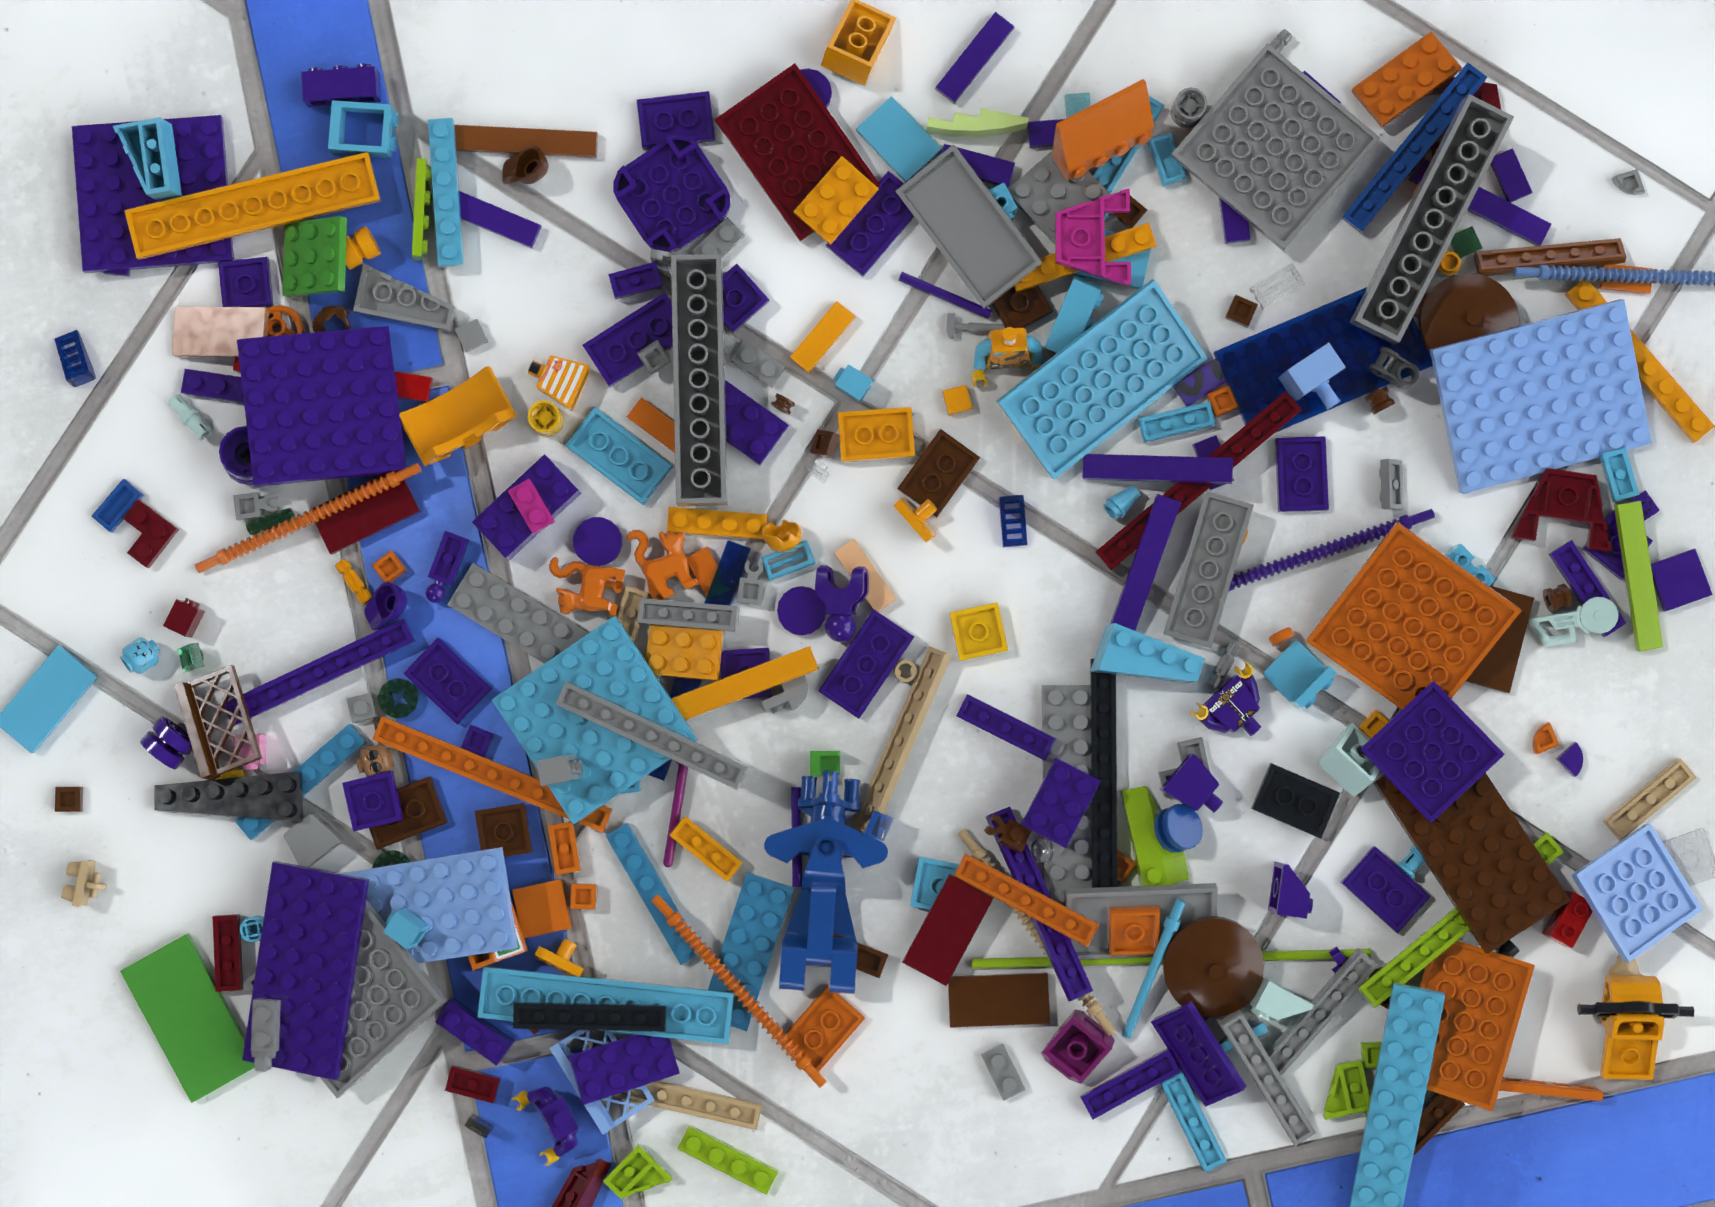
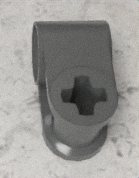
M1381 347L1379 357L1374 364L1369 366V370L1374 375L1385 379L1400 389L1410 388L1420 376L1418 367L1387 347ZM1401 371L1410 373V382H1406L1401 378Z

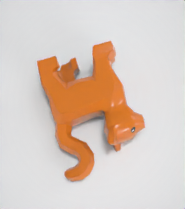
M641 530L628 532L626 535L627 540L637 539L639 541L634 552L635 561L647 579L648 591L653 599L665 600L675 595L674 589L669 588L667 585V580L674 576H677L680 583L686 589L699 585L697 579L691 578L689 574L688 559L682 550L683 542L686 539L682 531L659 532L661 545L667 551V555L652 560H647L644 557L649 546L647 535Z
M557 557L550 560L549 570L557 578L569 577L575 571L582 574L579 594L569 589H556L557 595H559L558 605L560 613L568 615L570 612L579 609L586 612L606 611L610 617L617 616L619 606L604 599L603 595L605 588H612L615 593L622 594L625 570L614 567L587 565L581 561H572L565 568L561 569L558 566L559 561Z

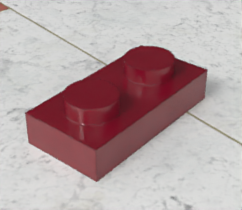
M452 1065L445 1091L494 1103L501 1077Z

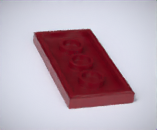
M382 474L374 479L379 481L380 477L383 476L385 478L386 474ZM406 480L400 481V485L394 488L389 486V490L382 489V493L376 492V496L370 495L369 499L363 498V502L358 500L356 505L351 503V507L347 508L345 506L343 511L338 509L337 514L332 512L330 517L325 515L324 520L319 518V522H315L329 553L333 555L421 512Z
M949 873L902 963L947 986L994 897Z

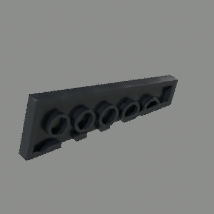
M298 771L216 779L213 781L154 785V810L170 813L303 822L302 773Z

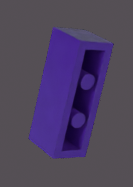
M359 64L356 68L339 65L334 66L330 70L313 67L309 68L308 71L301 72L303 101L308 107L331 106L332 100L363 103L382 102L380 73L371 64Z
M453 998L450 1000L435 1023L497 1066L515 1040L484 1018H477V1013L457 999Z

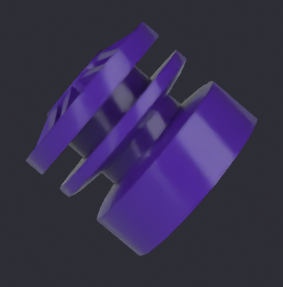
M247 426L234 428L224 436L220 443L219 455L221 463L230 478L239 484L250 486L254 484L251 460L250 463L245 461V458L250 454Z

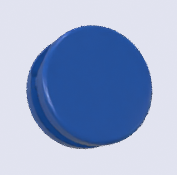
M1176 804L1161 810L1154 822L1156 838L1161 846L1169 852L1180 853L1192 849L1199 844L1202 838L1201 820L1198 814L1185 804Z

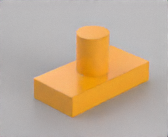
M905 497L893 505L925 542L930 541L937 535L926 522L937 511L936 506L929 499L916 510Z
M563 939L556 954L541 946L538 947L534 954L535 959L567 975L580 977L584 972V968L569 961L577 945L567 939Z

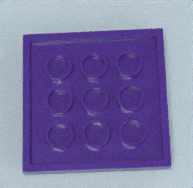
M1434 681L1424 688L1359 749L1429 823H1432L1505 755Z

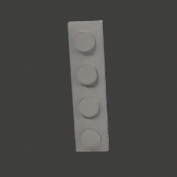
M640 598L637 623L737 632L739 607Z

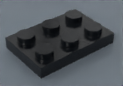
M1270 763L1251 809L1315 837L1322 838L1340 792Z

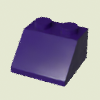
M1274 861L1268 911L1277 915L1307 919L1308 913L1311 914L1313 908V899L1310 898V892L1288 864Z

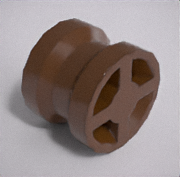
M1387 386L1365 397L1366 402L1372 406L1371 411L1373 415L1395 404L1394 399L1388 395L1389 390Z
M1565 584L1558 585L1556 589L1547 588L1543 590L1545 605L1551 613L1556 612L1560 607H1572V597Z

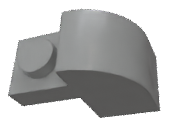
M805 675L781 684L784 690L783 693L761 701L765 711L770 709L772 713L786 708L784 704L786 702H789L792 710L798 708L804 702L808 692Z

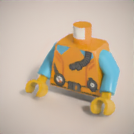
M1007 327L990 331L987 339L980 342L975 348L974 369L976 370L971 373L973 386L976 387V382L982 379L983 387L987 386L988 382L983 371L984 369L1035 365L1032 369V372H1034L1044 363L1041 343L1033 336L1027 335L1025 328Z

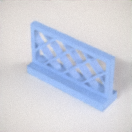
M577 1030L549 1048L579 1097V1091L568 1056L574 1053H571L566 1044L575 1038L585 1040L583 1051H585L588 1041L604 1045L608 1043L606 1042L607 1036H609L612 1042L617 1041L613 1032L605 1031L603 1041L589 1038L591 1030ZM587 1031L586 1038L579 1036ZM646 1085L635 1088L642 1090L647 1097V1100L639 1105L629 1103L631 1090L628 1091L626 1102L611 1099L612 1096L601 1099L608 1101L606 1108L601 1100L585 1105L602 1135L655 1101ZM610 1102L625 1105L623 1116L613 1121L608 1113ZM628 1106L635 1107L629 1112H627Z

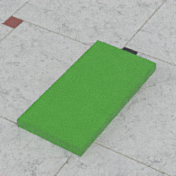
M189 933L120 971L191 1103L255 1068V1063L242 1060L245 1036L222 993L216 992L215 981Z

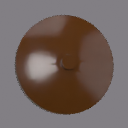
M1475 273L1453 275L1437 284L1423 301L1418 320L1420 336L1429 353L1430 349L1520 326L1519 312L1510 293L1492 278Z
M1209 916L1198 918L1185 924L1172 936L1163 958L1162 970L1168 990L1180 1005L1192 1001L1201 1016L1218 1017L1234 1013L1249 1003L1255 996L1263 979L1264 959L1256 939L1244 926L1225 917Z

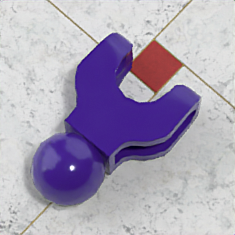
M820 565L816 571L815 592L826 605V614H830L825 623L826 634L833 641L839 643L846 642L854 635L856 629L855 620L851 615H856L858 604L866 598L869 592V572L865 566L854 568L850 583L841 589L835 584L832 568L828 565Z

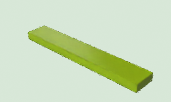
M1641 501L1614 505L1636 651L1662 648L1663 641Z

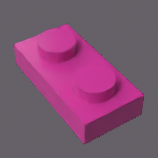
M530 478L508 490L532 534H536L555 523L554 518Z

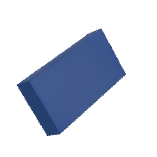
M123 478L91 517L109 532L113 533L124 520L122 518L137 499L141 500L144 494Z

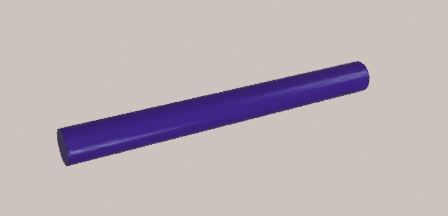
M901 272L898 279L900 282L989 319L992 312L989 308L984 309L975 302L907 273Z
M791 787L792 828L801 826V810L797 808L798 798H801V787ZM800 854L792 859V887L802 886V855Z

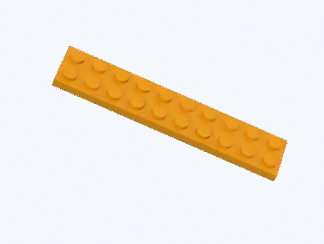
M368 152L124 211L136 258L141 260L381 202L370 155Z

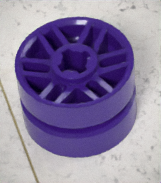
M161 716L152 726L155 732L148 731L140 740V743L153 757L164 765L176 770L185 760L183 754L189 755L193 749L188 733L173 721Z

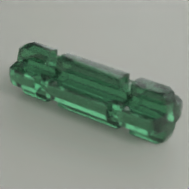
M291 508L281 510V513L275 512L258 518V521H249L246 523V528L250 535L258 534L261 530L272 529L273 525L278 527V523L283 524L285 520L291 521V517H295V514Z

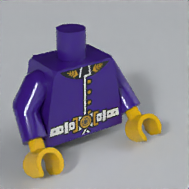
M1246 660L1243 661L1245 663L1243 670H1240L1237 666L1234 667V670L1240 677L1234 675L1203 705L1197 702L1196 705L1199 706L1197 713L1189 712L1191 716L1197 718L1208 729L1227 733L1229 731L1236 732L1242 727L1252 736L1261 728V725L1252 717L1260 709L1258 705L1260 697L1256 680L1252 674L1253 667Z
M543 1087L529 1092L521 1091L511 1099L512 1101L517 1100L520 1103L516 1107L518 1111L530 1103H534L555 1145L539 1154V1156L545 1155L548 1161L544 1164L545 1166L558 1161L561 1156L576 1147L578 1142L576 1134L579 1128L564 1098L556 1090L553 1091L549 1087Z

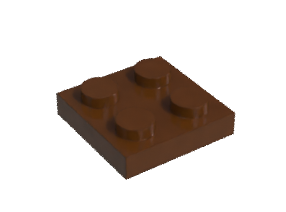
M525 803L475 811L481 850L503 847L504 857L533 852Z

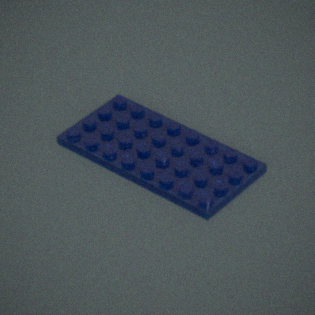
M1366 287L1219 349L1213 354L1221 365L1226 384L1232 392L1244 425H1246L1285 391L1287 392L1278 377L1327 343H1330L1346 367L1330 378V382H1328L1341 401L1327 410L1317 393L1311 391L1296 401L1302 410L1277 431L1279 432L1390 385V382L1374 375L1369 370V366L1374 364L1379 357L1381 347L1393 350L1400 357L1418 367L1419 372L1432 367V358L1421 339L1414 317H1412L1400 343L1394 345L1349 323L1367 289ZM1401 371L1400 373L1402 379L1411 376L1407 371Z

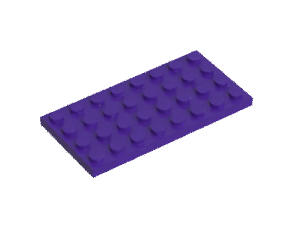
M280 861L272 862L242 1057L243 1061L255 1063V1057H252L251 1053L253 1000L257 998L281 1000L279 1051L276 1052L275 1058L272 1059L271 1067L331 1080L339 1079L370 879Z

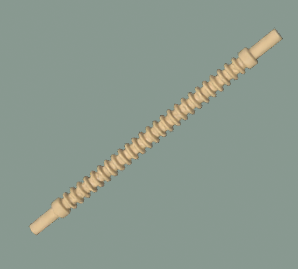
M965 828L960 831L958 836L972 853L971 856L994 868L995 863L990 862L991 857H986L987 852L985 849L977 845ZM1013 908V914L1017 913V919L1023 921L1021 925L1027 926L1026 931H1031L1030 936L1035 937L1034 942H1039V948H1043V954H1047L1031 917ZM1090 993L1079 997L1078 1001H1083L1082 1006L1087 1007L1086 1011L1089 1016H1094L1108 1036L1117 1031L1102 1012L1103 1007L1101 1004L1094 1001L1095 996L1091 997Z

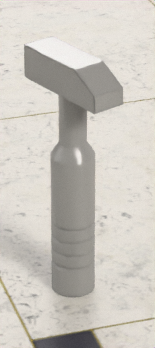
M948 313L946 332L950 339H954V329L989 334L992 330L1004 329V325L973 322L968 324L955 323V313Z

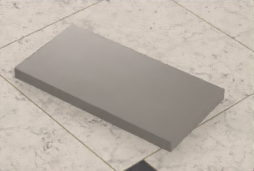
M954 144L896 190V193L984 309L1043 264V261Z
M1216 883L1066 889L1065 906L1099 924L1089 947L1071 938L1070 940L1079 960L1153 957L1154 954L1109 956V907L1159 906L1160 940L1165 928L1163 924L1166 916H1170L1177 898L1186 902L1179 918L1181 923L1178 930L1185 924L1198 918L1217 916L1218 887Z

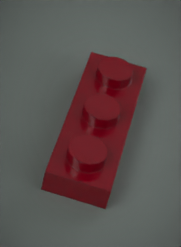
M240 914L212 916L216 992L242 990L243 970Z

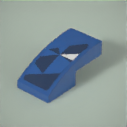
M874 810L864 834L884 841L894 818Z

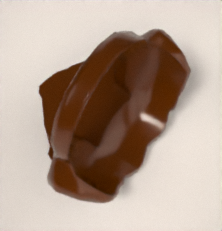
M340 305L322 308L312 322L313 331L325 332L323 323L328 321L333 315L344 322L345 330L350 329V323L347 319L350 312Z

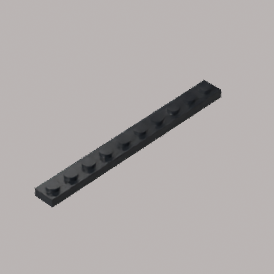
M1090 659V670L1094 659ZM1090 672L1091 776L1101 781L1091 799V888L1117 887L1116 675Z

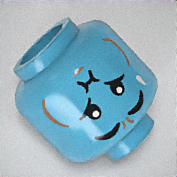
M139 637L122 649L123 655L120 658L131 673L135 671L138 674H142L159 662L157 654L160 652V649L153 640L147 641L145 638Z

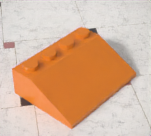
M1142 79L1056 123L1052 158L1066 181L1073 177L1075 179L1080 178L1087 170L1093 167H1101L1107 163L1108 159L1116 155L1118 157L1122 156L1131 147L1137 144L1141 146L1151 139L1154 123L1145 80Z

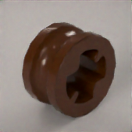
M776 393V400L772 401L771 405L779 411L790 415V408L796 404Z

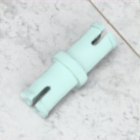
M176 394V397L173 396L168 401V405L181 418V423L185 426L187 425L199 440H204V437L207 438L212 433V429L199 417V412L196 409H192L182 398L181 394Z

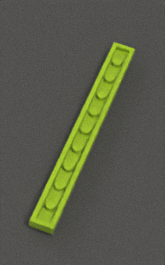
M1548 832L1533 842L1547 865L1564 852ZM1453 908L1357 988L1373 1008H1376L1391 996L1393 982L1405 984L1469 931L1456 908Z

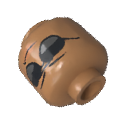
M383 744L362 748L360 750V758L356 759L359 773L364 772L366 777L389 772L391 767H395L390 747L386 748Z

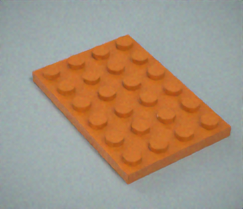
M1457 940L1425 967L1419 987L1445 993L1426 1090L1493 1111L1534 971V964L1493 951L1485 954L1482 948Z

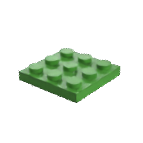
M335 216L304 220L285 225L282 296L290 298L345 292L346 217Z

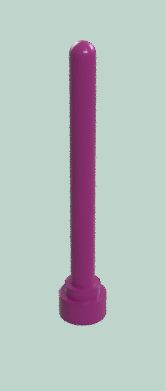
M677 762L679 766L663 860L664 866L668 868L673 865L677 842L669 834L680 822L688 767Z

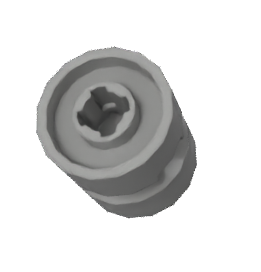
M1191 87L1179 92L1171 107V117L1175 124L1183 128L1195 126L1207 108L1206 96L1199 89Z

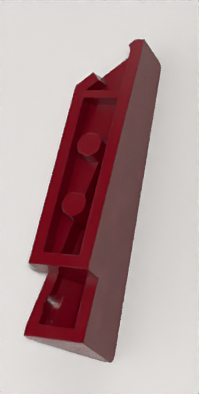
M597 1159L595 1163L573 1168L552 1207H592L611 1164L605 1160Z

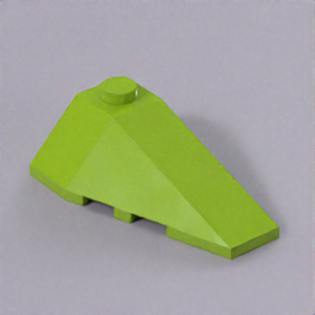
M1142 786L1121 790L1139 885H1172L1189 880L1185 854L1183 852L1172 853L1167 851L1156 838L1154 822L1160 810L1147 787Z

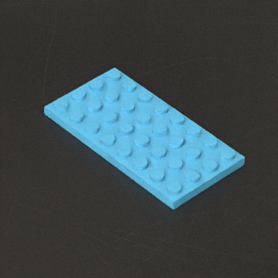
M1151 279L996 402L1052 479H1056L1208 358L1157 282Z

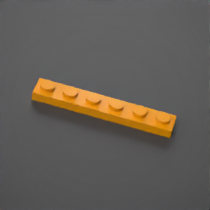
M1146 223L1104 237L1105 262H1113L1156 248L1157 245L1150 224ZM1055 253L1041 257L1040 259L1043 261V264L1018 282L1014 289L1017 293L1080 271L1055 264Z

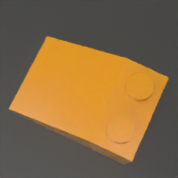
M851 0L827 45L820 66L865 86L893 28L896 17L862 1Z

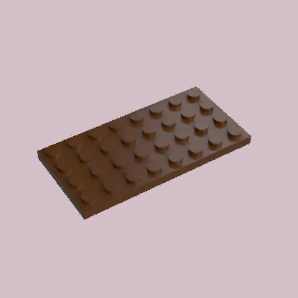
M1486 773L1432 823H1429L1385 776L1373 782L1485 954L1493 951L1571 901Z

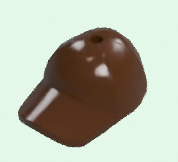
M536 146L528 147L506 160L503 165L502 183L512 184L521 182L523 184H533L542 179L547 174L549 168L543 151Z

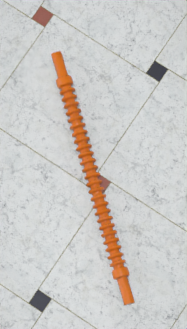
M416 463L396 473L394 471L389 472L385 478L381 476L379 481L374 479L373 483L368 482L366 487L361 485V489L355 488L354 492L348 491V495L342 494V498L337 496L335 501L330 499L329 504L324 502L322 507L317 505L316 510L311 508L309 513L304 511L303 515L298 514L297 518L291 517V521L285 520L284 524L278 523V527L273 525L272 530L267 528L265 533L260 531L259 536L254 534L252 539L247 537L246 541L241 540L240 544L234 543V547L228 546L227 550L225 548L218 550L216 555L195 564V568L201 573L220 563L225 565L231 562V558L236 560L237 555L242 557L243 553L249 554V550L255 551L256 547L262 548V544L267 546L268 541L273 543L275 538L280 540L281 535L286 537L288 532L293 534L294 530L299 531L300 527L306 528V524L312 525L313 521L319 522V518L324 520L325 515L330 517L332 512L337 514L338 509L343 511L345 506L350 508L351 503L356 505L358 500L363 502V498L369 499L370 495L376 496V492L382 493V489L389 490V486L394 488L400 485V481L422 472L421 467Z
M659 894L655 896L651 902L668 919L666 921L670 927H675V932H680L679 937H684V942L690 943L689 948H694L695 954L699 953V959L703 958L705 960L704 964H709L708 969L714 970L713 975L717 974L719 976L718 980L724 981L723 986L727 985L729 987L728 991L732 990L734 997H738L737 1001L743 1002L742 1007H747V1012L753 1013L752 1018L756 1017L758 1019L757 1023H762V1029L766 1028V1033L772 1034L771 1039L777 1040L776 1045L781 1044V1050L785 1049L787 1051L786 1056L791 1055V1061H796L795 1066L799 1070L803 1069L815 1084L821 1088L827 1081L810 1063V1057L807 1054L803 1055V1050L797 1049L798 1044L794 1045L792 1043L793 1039L787 1038L788 1033L784 1034L782 1032L784 1029L778 1028L779 1023H774V1018L768 1017L769 1012L765 1013L763 1011L764 1007H759V1001L755 1002L753 1000L754 996H749L750 991H745V985L741 986L739 984L740 980L734 979L735 974L731 975L729 973L730 969H725L726 964H721V959L715 958L716 953L712 954L710 952L711 948L705 947L706 942L702 943L700 941L702 938L696 937L697 932H692V927L686 926L687 921L683 922L681 920L683 918L679 912H674Z

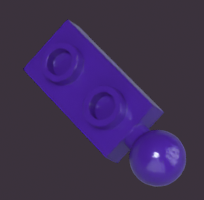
M448 531L444 532L428 574L429 578L435 580L433 584L427 587L425 592L426 598L430 602L439 603L445 598L444 584L453 586L469 544V539Z

